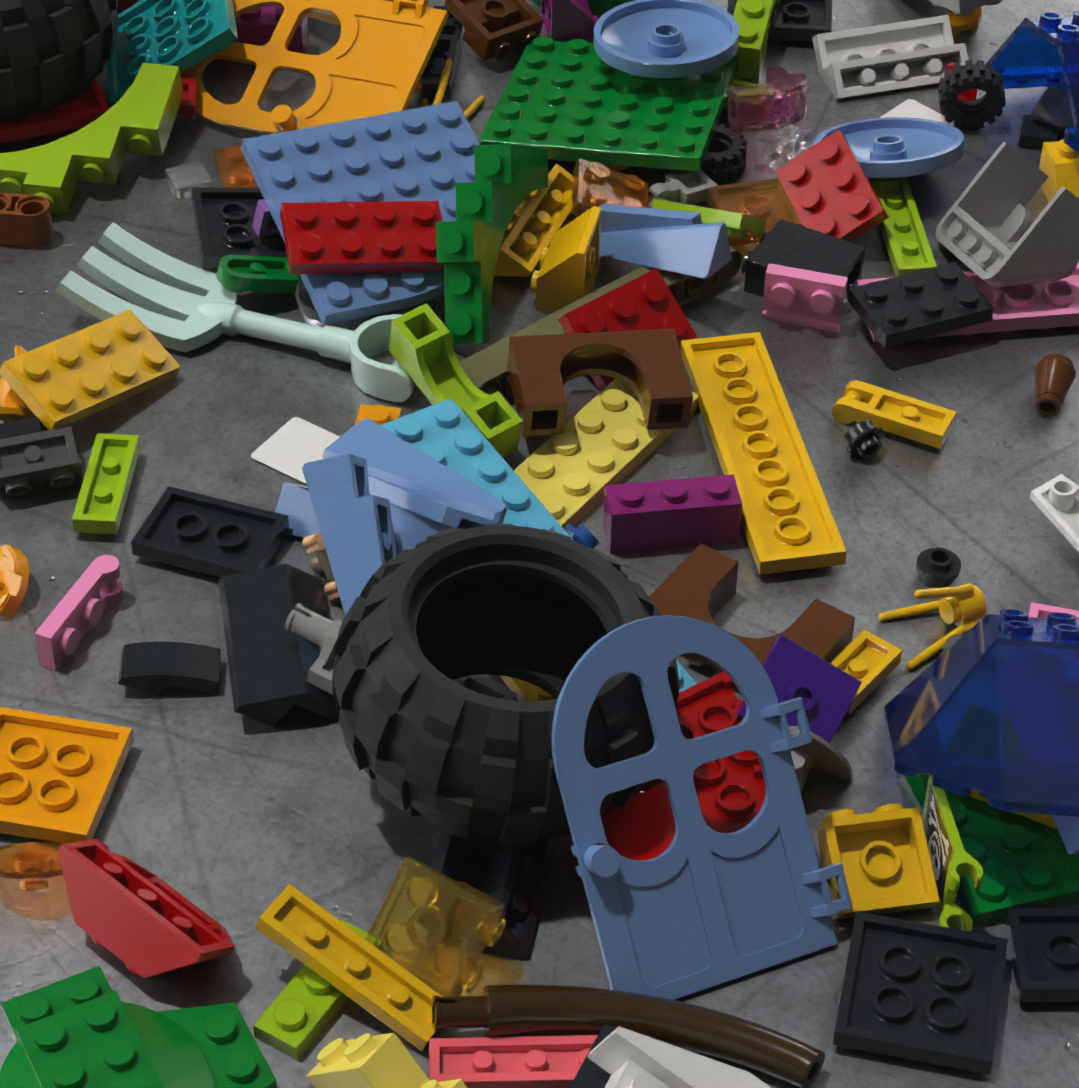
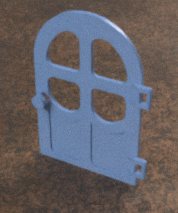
M672 615L651 616L624 624L603 636L583 654L568 675L560 691L552 722V757L574 846H571V851L578 859L579 865L576 866V871L583 879L610 989L671 1000L837 944L831 915L853 907L842 863L832 864L819 869L790 749L812 742L802 697L778 703L768 674L751 650L726 630L700 619ZM696 653L722 668L736 684L744 698L746 715L743 721L729 728L693 739H686L680 729L669 685L667 671L670 663L682 654ZM619 673H632L639 679L654 735L653 748L645 754L604 767L594 768L588 763L584 751L585 728L589 711L601 687L609 678ZM795 711L800 734L790 736L785 714ZM750 750L754 752L760 761L765 781L766 795L763 805L754 819L744 828L727 834L716 832L703 819L693 781L694 771L702 764ZM654 779H661L667 787L675 820V835L671 844L661 855L649 860H631L619 855L618 851L610 847L606 839L600 816L601 802L610 793ZM835 877L840 899L831 901L826 880Z

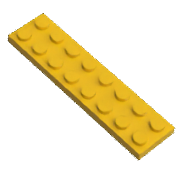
M753 332L681 340L680 353L694 393L698 394V404L724 475L734 474L742 501L741 525L759 575L845 564L846 548L761 333Z

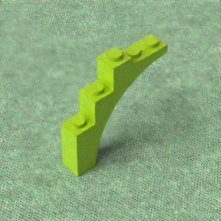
M143 63L134 82L120 100L95 121L75 133L48 144L17 152L0 153V192L43 196L50 202L52 213L67 214L78 181L115 185L126 153L163 156L184 94L179 66Z

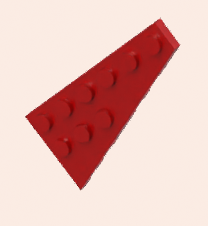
M725 671L679 693L676 713L681 732L686 739L700 737L741 723L734 716L742 701L741 699L737 700L732 688L733 681ZM750 750L702 764L696 768L693 774V781L703 819L716 832L727 834L744 828L754 819L763 805L766 795L765 781L760 761L754 752ZM661 779L651 780L656 786L663 782Z

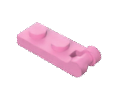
M113 555L97 557L37 629L35 639L40 666L56 671L66 657L76 651L81 638L89 628L99 622L104 609L109 605L119 603L123 599L122 583L118 580L121 573L117 557Z

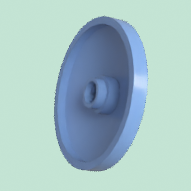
M635 0L607 11L597 20L594 26V49L599 58L617 70L644 77L678 78L702 74L727 63L733 58L739 47V25L735 18L726 10L700 0Z
M886 117L852 121L824 130L813 141L814 146L839 129L848 141L867 178L874 179L904 178L934 172L955 164L964 155V135L958 128L943 122L921 118Z

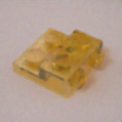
M405 857L365 939L441 996H461L463 991L470 993L481 978L484 967L477 963L485 945L494 946L504 931L506 919L500 917V914L505 904L463 881H454L413 857Z

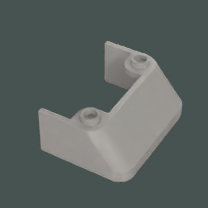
M1003 141L941 219L935 236L939 242L976 275L994 288L1058 281L1070 276L1079 261V198L1062 186L1030 226L1031 214L1025 206L1049 176Z

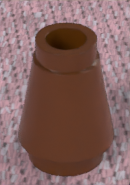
M1049 354L1043 357L1035 367L1036 409L1043 415L1052 416L1060 412L1061 406L1076 378L1073 362L1068 357L1061 354Z

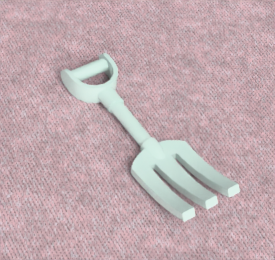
M114 222L105 230L98 243L129 265L154 279L130 269L93 246L84 254L77 267L108 289L134 304L99 288L72 270L64 277L55 292L102 321L131 309L162 346L174 350L188 352L208 344L221 334L229 336L240 334L315 351L321 357L351 363L355 385L364 393L380 399L403 402L410 397L414 390L413 380L397 360L392 365L369 359L376 354L389 351L392 320L402 314L378 316L362 323L356 330H349L331 325L319 327L243 309L241 305H238L237 293L226 290L217 280L216 273L173 258L139 240Z

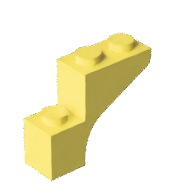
M395 1032L375 1036L366 1033L357 1039L345 1041L343 1038H338L319 1052L317 1059L320 1062L306 1075L315 1088H467L461 1079L437 1082L435 1079L429 1080Z

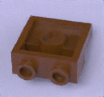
M446 0L444 5L465 28L463 40L483 61L495 58L496 61H502L509 56L511 51L518 48L524 50L530 38L535 39L540 36L544 19L525 0Z

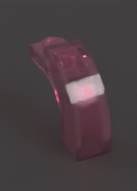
M781 66L767 67L766 84L728 88V124L737 133L764 131L789 126L801 121L807 115V76L805 73L790 74Z

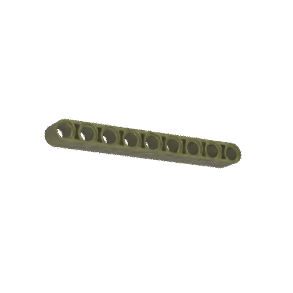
M729 245L731 260L706 279L658 270L679 306H682L733 278L741 266L742 254ZM642 266L461 360L459 363L468 378L478 389L489 395L499 391L507 400L513 396L507 370L511 336L566 334L558 321L564 314L655 268Z

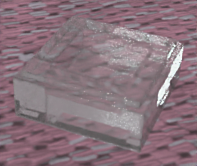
M201 161L165 169L166 181L177 200L191 198L192 188H213L212 180Z

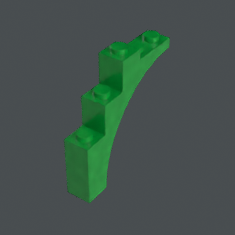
M517 144L474 145L475 182L455 183L456 221L436 222L437 263H444L445 326L450 331L452 344L489 343L492 285L499 249L513 213L523 199L537 189L548 188L547 149Z

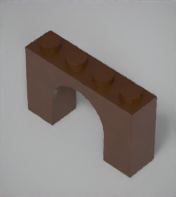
M674 329L510 337L507 370L516 411L523 420L522 436L564 434L567 399L563 385L574 378L585 375L613 377L631 387L639 399L647 430L688 428L693 395Z
M700 543L649 597L662 616H685L700 619L720 627L712 618L736 594L739 561ZM815 599L788 629L777 635L764 638L732 635L751 650L761 665L776 638L781 634L830 663L852 642L855 617ZM686 653L680 655V657L686 659L691 664L698 665L716 675L724 672L722 668L700 654Z

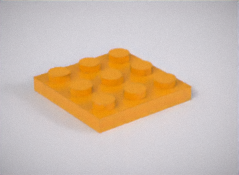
M0 707V833L63 844L93 839L134 742L132 728Z

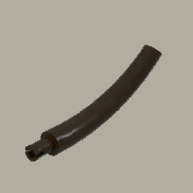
M485 985L483 996L440 997L439 995H434L432 998V1023L434 1030L484 1028L485 1037L598 1035L604 1024L614 1027L620 1026L634 1032L653 1036L659 1041L694 1053L718 1058L762 1072L798 1088H808L817 1078L825 1059L823 1051L760 1024L709 1008L632 992L561 985Z

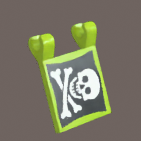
M939 774L929 775L922 822L939 895V906L942 912L939 926L954 927L972 932L973 920L971 916L957 905L955 900L959 890L960 876L971 878L974 882V888L979 889L983 877V868L976 859L964 850Z

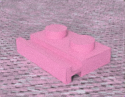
M769 263L765 273L762 319L840 333L843 323L842 317L848 277Z

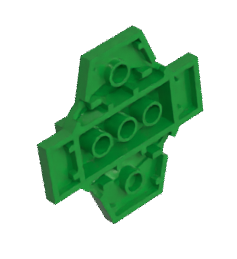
M99 965L1 1003L4 1018L16 1043L8 1053L0 1070V1088H277L276 1078L235 1002L156 1012L140 1005L122 1002L117 991H112Z

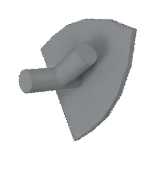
M788 726L790 736L800 734L798 726ZM811 731V743L790 749L801 793L810 769L852 781V768L848 760L835 747Z

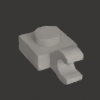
M683 170L666 175L665 183H656L650 187L649 191L660 200L697 205L716 198L718 185L702 170L700 172ZM653 202L648 203V208H652Z

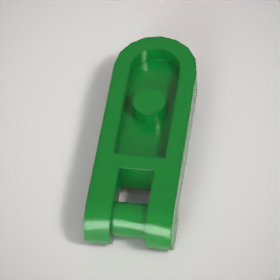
M226 255L219 261L216 278L230 292L305 294L311 300L300 275H290L287 257Z

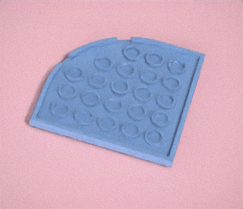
M457 101L246 138L242 140L241 151L284 240L280 218L281 203L438 201L443 222L456 221L455 183L475 182L474 145H480L460 105ZM444 272L300 275L323 326L415 306L439 296L444 288Z

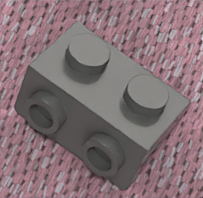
M71 426L0 439V494L6 493L9 496H20L30 492L32 488L50 485L53 488H61L71 485L77 479H82L81 459L77 454Z

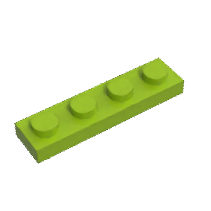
M907 177L891 179L869 178L873 189L889 216L888 219L879 224L895 277L937 267Z

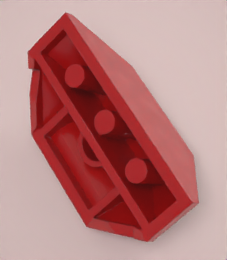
M98 839L61 844L58 855L75 924L92 936V941L96 945L109 950L122 960L131 973L143 978H150L232 954L235 945L230 940L226 928L157 875L127 857L112 853L109 850V846Z

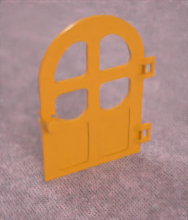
M233 0L235 18L257 8L268 6L284 8L283 14L269 42L263 46L233 42L226 50L215 52L181 73V78H197L196 114L201 118L218 126L264 135L403 111L407 109L449 14L447 10L426 7L429 0H393V2L385 0ZM317 12L333 15L340 20V38L336 45L327 52L319 55H309L287 50L304 15ZM215 59H223L256 65V70L239 102L230 105L224 104L213 98L206 91L202 83V72L209 62ZM287 70L308 74L315 78V91L311 98L300 108L292 111L288 105H278L272 112L260 109V104L277 72Z

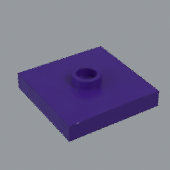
M781 634L776 638L762 664L774 687L778 703L802 697L809 730L830 744L862 682ZM744 699L734 718L741 722L746 715ZM795 711L786 713L788 726H798Z

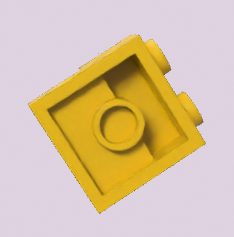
M892 803L882 805L876 808L874 812L856 814L853 809H842L831 812L826 818L822 819L816 832L823 867L842 863L853 906L850 909L838 912V919L854 918L856 911L878 915L934 908L938 905L940 900L919 807L903 808L902 804ZM835 877L830 878L834 899H840Z

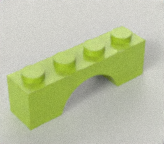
M737 0L733 14L739 25V47L735 54L738 56L739 67L735 75L736 78L759 81L766 56L773 8L778 7L780 0Z
M425 303L393 319L389 351L431 404L434 405L452 398L502 458L518 450L523 420L499 391L489 395L482 392L472 383L455 354L450 331L429 305Z

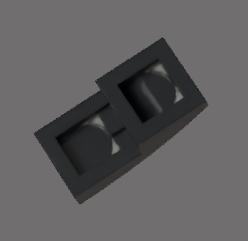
M155 641L126 644L121 653L118 684L160 695L164 694L168 683L214 694L219 683L221 649L182 642Z

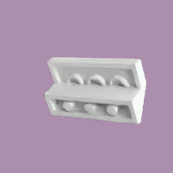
M949 15L817 34L812 38L819 74L836 100L939 84L940 78H944L947 64L951 62L965 65V60H968L966 44H954Z

